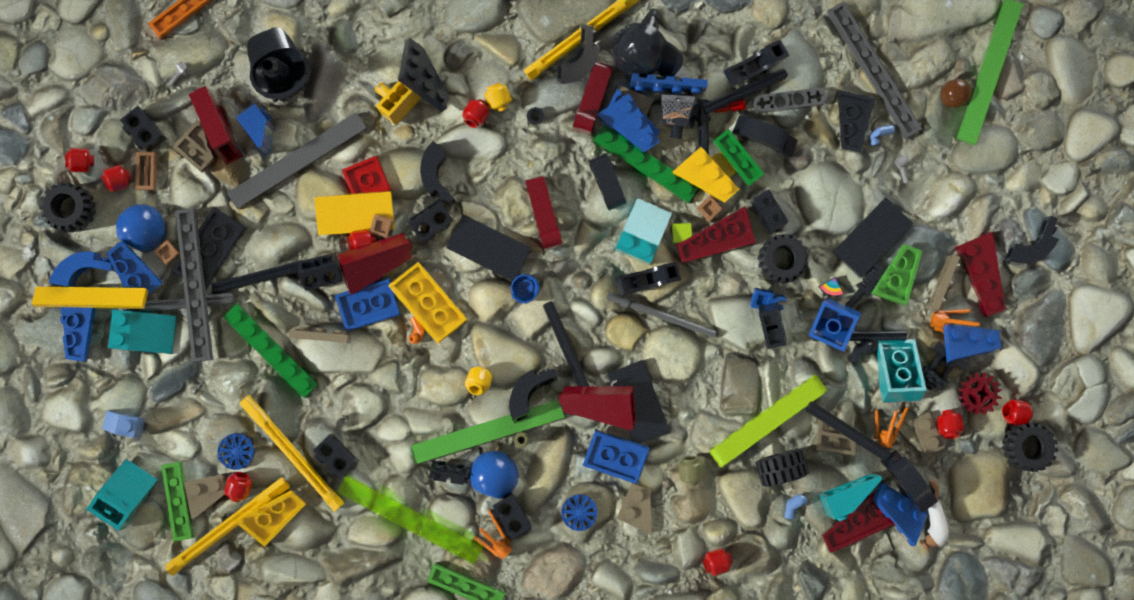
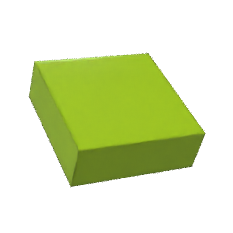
M691 223L672 224L673 244L681 243L692 236Z

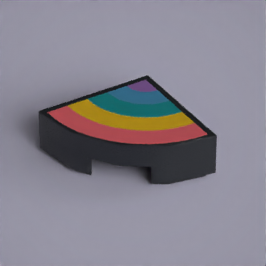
M836 277L817 286L821 292L829 296L844 294Z

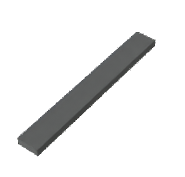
M843 1L829 9L827 14L903 138L906 140L921 131L922 127L845 2Z
M356 112L230 190L227 194L236 209L239 210L364 132L367 128Z
M195 208L177 210L175 214L192 362L213 360L197 213Z

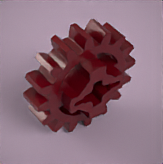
M973 373V377L966 376L967 382L961 381L964 387L958 389V391L962 392L958 399L964 400L961 405H968L967 411L969 412L974 409V414H979L980 412L981 414H987V410L993 412L992 406H999L996 400L1002 399L998 395V392H1001L1002 389L996 388L999 382H992L993 376L986 378V373H981L980 376L978 373ZM974 382H976V383H975V386L972 387V388H970V386H971ZM980 391L983 395H977V392Z

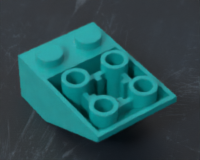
M125 459L97 492L86 510L117 531L124 530L128 527L158 479L130 460Z

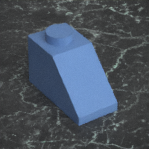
M107 410L102 429L113 434L131 438L141 437L145 418Z

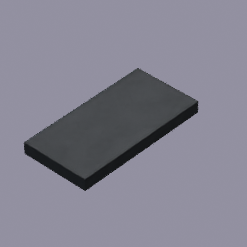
M885 197L836 247L833 253L859 278H862L910 228L913 222Z
M213 207L198 230L205 291L247 229L246 226L216 207ZM180 258L172 271L183 278Z
M463 214L446 249L513 281L518 276L531 247Z
M643 360L607 373L610 383L618 380L613 386H633L636 424L633 430H629L633 442L640 444L670 432Z

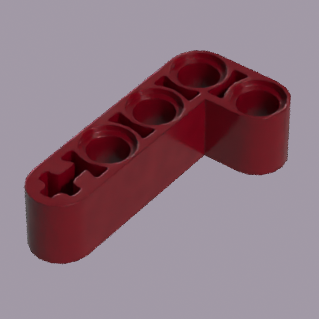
M598 61L594 64L579 110L574 119L573 131L591 136L613 66Z
M544 175L525 180L544 251L563 247Z

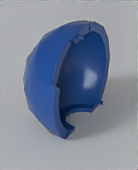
M136 204L126 208L119 215L116 222L117 237L120 240L123 239L127 245L143 253L156 249L163 242L166 234L165 222L161 213L154 207L146 204Z
M489 451L481 454L473 462L469 475L471 486L475 491L498 499H503L511 494L517 486L519 478L516 463L511 456L501 451Z

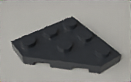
M409 38L404 44L398 81L443 112L447 109L449 95L425 49L419 43Z

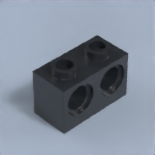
M136 106L120 119L124 125L122 129L129 136L132 135L136 139L134 143L140 150L144 149L151 152L167 139L145 110L139 106ZM139 119V125L133 127V122ZM151 133V139L145 142L146 135Z
M769 189L750 201L751 206L768 234L789 222Z
M438 199L407 221L420 241L428 242L436 236L435 233L439 230L444 231L448 229L453 219ZM437 213H443L444 218L441 221L434 220ZM421 224H428L426 231L421 232L418 230Z
M336 253L298 261V274L305 291L343 282L342 271Z
M778 302L759 306V317L767 349L786 346L787 338Z
M333 433L329 434L313 450L315 453L314 457L321 464L325 463L329 467V473L335 478L337 476L342 478L359 462ZM326 445L332 447V454L330 456L324 453ZM339 459L345 460L346 467L344 469L338 468L337 461Z
M514 493L493 504L494 509L491 511L496 520H501L503 524L501 529L506 537L510 536L511 540L532 529V524ZM509 504L512 508L511 512L508 514L503 513L501 505ZM512 521H519L521 528L515 531L510 527V523Z

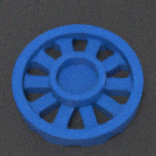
M230 434L223 438L218 446V459L226 468L232 470L245 468L254 458L255 449L253 442L243 434ZM229 438H231L232 444L228 442ZM243 440H246L247 443L242 446ZM223 444H225L229 449L223 448ZM250 447L251 450L245 451V448ZM222 452L228 453L225 456H222ZM244 455H249L250 458L246 459ZM230 457L229 462L226 463L225 459ZM234 459H235L236 466H232V463H233ZM240 459L244 462L243 465H240Z
M576 494L566 499L561 509V516L566 526L570 529L583 531L595 523L597 507L590 497ZM579 497L583 499L581 504L578 501ZM572 499L575 500V506L570 502ZM586 501H590V504L585 507ZM568 505L572 510H566L565 507ZM592 507L594 508L593 512L587 511ZM565 514H572L568 518H565ZM586 515L593 516V520H590ZM572 519H574L573 524L570 525V524H569V521H571ZM583 519L589 523L587 526L584 525ZM578 520L580 521V528L576 527Z

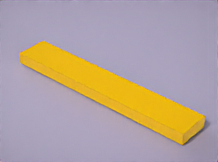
M36 286L31 304L34 307L144 309L148 290L146 288Z

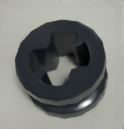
M533 107L528 110L527 120L530 124L538 125L543 121L544 114L540 108ZM533 111H536V114L540 113L538 121L530 119Z

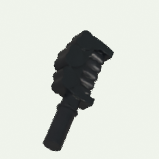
M874 264L871 271L865 276L866 278H863L860 284H856L858 290L845 306L853 308L862 299L864 294L871 296V292L885 271L877 264Z

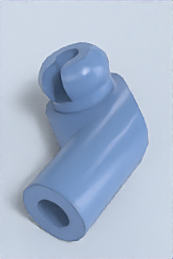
M881 126L874 130L868 136L870 145L880 144L879 137L894 134V126Z
M797 494L788 499L784 518L794 519L795 509L807 504L806 496Z

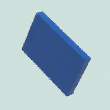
M390 278L371 283L353 295H350L349 291L335 295L346 332L402 315L396 295L388 287L392 283Z
M595 429L583 466L638 484L650 447Z

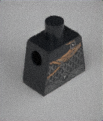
M661 94L662 125L671 128L670 138L682 139L683 129L694 128L701 104L700 98L689 95Z

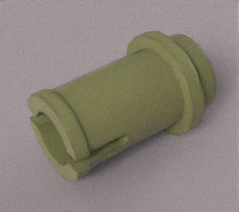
M519 432L514 437V443L517 447H526L529 443V437L526 433ZM520 436H523L525 438L524 443H520L518 441V438Z

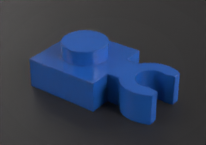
M754 287L750 307L759 309V306L777 303L780 300L786 301V297L782 294L774 296L773 290ZM779 304L780 310H783V306Z

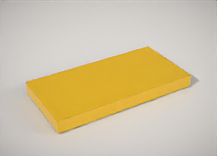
M391 191L314 197L318 235L351 233L352 231L362 229L370 231L374 214L393 219L391 230H395Z
M419 262L388 286L437 344L441 343L468 320Z

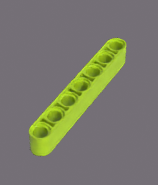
M816 374L718 443L709 450V453L719 467L726 465L805 408L810 401L813 402L827 391L826 387Z

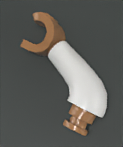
M930 478L929 485L934 488V495L937 499L940 494L939 485L934 479ZM937 500L938 502L928 509L930 528L927 531L929 534L925 536V540H919L927 552L931 551L929 549L931 547H943L949 537V528L940 500Z

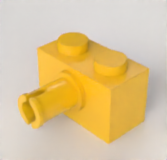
M399 81L392 89L383 82L378 84L381 88L375 87V92L383 97L376 107L382 116L395 126L421 99L419 95Z

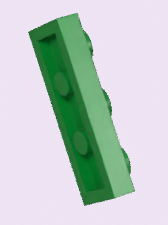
M729 129L713 141L748 187L764 175L763 171Z

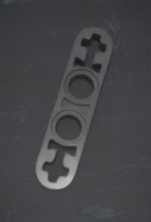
M822 88L763 94L754 99L753 109L757 113H769L818 107L826 101L827 93ZM807 93H809V97H814L818 93L822 98L819 102L817 99H810V103H808ZM795 95H802L804 103L796 104L794 101ZM777 97L784 98L785 105L782 107L777 106L775 99ZM769 98H772L771 104H766L763 109H761V106H757L760 100L763 103H767L770 101Z

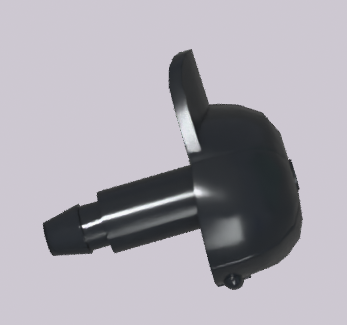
M650 9L641 23H631L613 37L614 63L621 72L628 76H632V73H637L639 77H647V75L655 73L664 77H673L683 65L684 57L682 52L668 42L659 31V11L657 9Z
M274 27L258 33L248 40L247 51L250 62V81L257 93L265 98L273 99L274 102H278V100L284 102L286 99H292L294 95H298L300 91H304L311 76L310 63L306 55L296 48L284 30Z

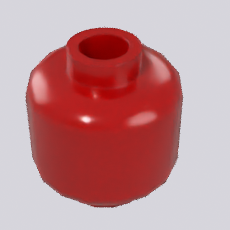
M482 99L470 100L462 112L464 123L471 128L482 127L490 115L487 103Z
M71 148L69 152L65 153V167H68L71 172L87 173L90 171V166L94 167V155H90V151L87 148Z
M121 165L105 169L103 171L104 175L101 176L106 190L109 189L113 193L127 189L129 181L132 180L129 170H124Z
M368 229L352 231L350 237H347L349 251L376 242L375 235L371 234Z
M1012 399L1003 406L1002 416L1009 424L1021 425L1029 423L1033 417V411L1028 402Z
M944 410L942 415L937 417L938 432L945 439L958 438L963 433L964 425L961 414L954 413V410Z
M243 472L231 474L227 478L224 489L225 495L233 502L247 499L250 494L252 480L248 474Z
M723 548L707 552L703 559L706 572L708 574L711 573L712 576H719L729 572L731 569L730 564L733 563L730 552L726 553Z

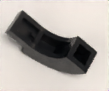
M581 24L579 51L571 60L558 62L557 82L567 84L584 77L596 63L600 45L593 44L596 38L594 26Z
M781 39L766 45L759 52L744 61L726 68L723 72L733 88L762 75L790 55Z
M738 116L732 134L745 141L762 144L790 158L798 142L797 139L789 135L788 131L780 127L745 116Z
M432 141L426 148L421 160V179L431 197L438 192L437 198L443 204L447 202L451 206L455 199L443 187L438 177L439 168L447 159V156Z
M1053 216L1045 217L1038 236L1031 245L1024 246L1017 243L1010 245L1004 263L1024 265L1036 262L1047 256L1059 240L1052 236L1058 228L1056 224L1058 218Z
M672 262L647 270L615 277L619 295L622 296L680 281L681 276L677 262Z
M554 369L542 370L538 376L531 370L517 381L509 402L510 414L514 424L532 416L529 409L530 398L537 389L558 380Z
M894 450L886 461L880 460L882 466L898 481L910 501L921 513L938 502L923 477L905 456L902 457Z

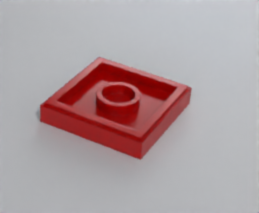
M377 155L342 169L351 194L392 191Z

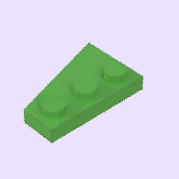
M902 245L871 294L901 305H907L922 250Z

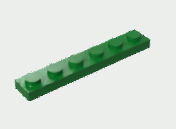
M603 125L595 137V143L687 204L698 190L697 186L672 173L673 169L647 152L641 151L633 143L608 126Z
M236 304L223 317L303 398H306L319 385L239 304Z

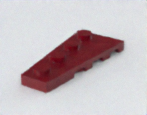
M746 206L677 244L681 263L756 243Z
M993 232L956 246L985 316L988 317L1005 310Z
M876 491L867 497L853 513L848 514L849 517L847 519L837 521L821 534L829 553L894 525V522L887 518L872 501Z

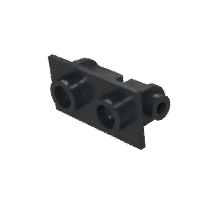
M433 461L429 478H433L434 481L447 482V476H451L450 483L468 484L471 467H466L463 464L453 465L447 464L444 461Z

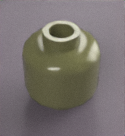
M697 456L683 457V460L678 464L679 478L682 482L687 483L688 486H695L704 478L703 462Z

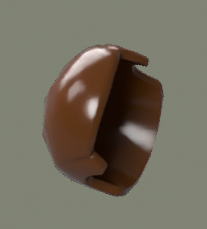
M953 79L946 82L940 91L941 100L947 107L959 108L965 106L970 102L972 96L970 84L963 79Z

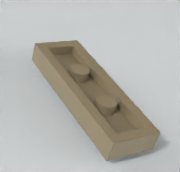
M954 254L947 256L927 309L938 311L939 308L942 309L944 306L946 291H949L953 284L952 276L954 273H957L960 267V263H958L959 256Z
M296 327V330H290L289 338L350 343L351 336L345 335L346 331L334 330V334L326 333L327 329L315 328V332H309L306 327Z

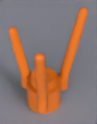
M970 309L938 310L932 313L930 321L931 327H935L934 331H941L943 333V327L949 323L980 326V323L949 319V316H947L949 314L970 313Z
M905 407L894 432L893 428L898 410L894 411L888 431L882 430L881 433L879 429V410H875L874 439H877L878 444L883 447L892 448L909 410L908 407Z
M488 510L503 540L500 538L496 542L483 528H480L479 531L493 546L491 547L476 536L473 539L491 551L496 557L499 556L503 559L513 549L510 546L511 541L503 533L501 525L494 517L492 511Z

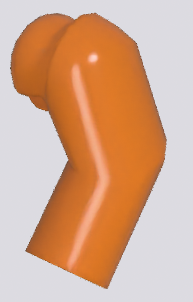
M412 317L410 321L414 330L408 339L410 343L418 344L423 339L425 329L415 317Z

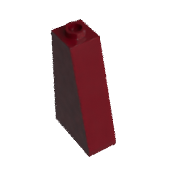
M204 86L188 94L215 153L226 165L243 157L209 89Z
M401 233L338 254L337 257L345 285L350 295L355 294L412 258L410 250H413L411 240L406 239L405 235Z
M565 386L559 395V403L562 405L563 412L627 430L634 429L636 411L633 386Z

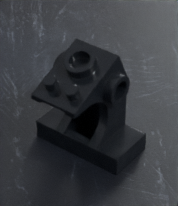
M938 341L932 342L929 347L936 355L930 364L922 369L926 389L934 393L938 390H943L947 386L949 381L946 378L954 367L959 370H966L970 365L964 359L947 363L945 346ZM937 364L944 368L939 377L933 372Z

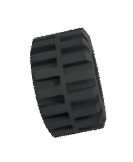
M60 182L58 186L53 184L50 186L51 190L46 189L44 192L46 196L41 197L40 200L43 201V204H39V208L43 209V212H40L42 217H45L44 221L50 224L52 228L74 233V231H82L81 227H88V221H93L91 216L92 214L95 215L96 211L93 210V207H96L95 202L91 201L94 198L88 194L89 192L86 189L69 182ZM72 197L75 201V210L72 215L63 218L60 211L61 205L64 200Z
M779 234L770 238L759 250L760 254L757 260H759V268L762 269L761 273L766 275L768 280H773L774 283L783 284L798 279L806 271L805 268L809 263L807 261L809 253L806 254L807 247L803 246V241L797 240L794 235ZM785 248L792 254L793 264L791 268L782 270L774 264L773 253L776 249Z
M1027 423L1018 426L1014 425L1011 427L1012 431L1005 433L1008 437L1003 438L1002 441L1005 442L1002 450H1006V453L1003 455L1009 459L1007 462L1010 465H1014L1017 469L1029 472L1043 471L1046 469L1045 466L1050 467L1052 465L1050 461L1055 460L1057 457L1054 455L1055 452H1058V448H1055V444H1058V442L1053 439L1055 435L1053 432H1048L1050 429L1041 424ZM1028 436H1033L1038 445L1036 454L1031 458H1027L1022 451L1023 441Z
M800 449L770 455L759 459L755 463L761 485L765 487L788 483L809 474L803 450Z

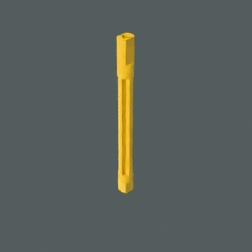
M617 0L587 24L594 26L597 32L639 0ZM581 28L525 68L523 71L526 76L533 80L580 45Z
M251 395L246 396L239 404L322 496V499L334 512L344 504V501L329 487Z
M283 477L278 479L253 500L165 565L166 571L172 576L204 551L239 525L235 523L236 519L277 498L290 488L289 483Z

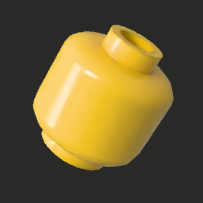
M499 82L486 88L487 91L484 93L490 109H497L500 112L508 108L507 104L512 101V97L505 84L501 85Z
M484 367L471 368L465 380L467 390L473 395L487 393L492 382V374Z

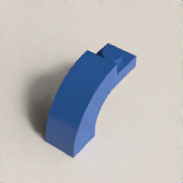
M90 251L79 252L68 256L57 265L50 277L49 283L75 287L78 277L86 270L102 269L113 272L115 270L110 260L102 258L100 253Z

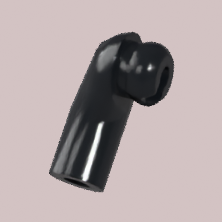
M870 341L856 344L849 362L859 364L861 355L868 352L872 353L875 350V345Z

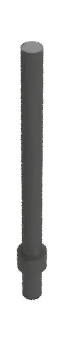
M608 292L606 299L619 303L621 307H630L712 338L716 335L717 331L638 303L625 295L622 297Z

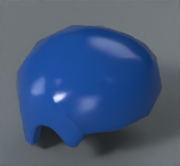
M521 274L515 277L511 284L512 297L519 303L527 304L532 302L539 294V282L530 274Z

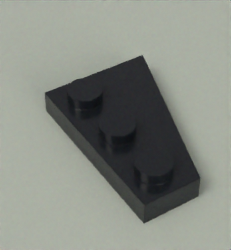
M838 90L841 150L860 154L875 98Z

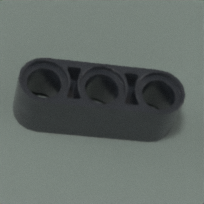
M604 153L589 159L590 168L608 210L610 211L627 204L607 154Z

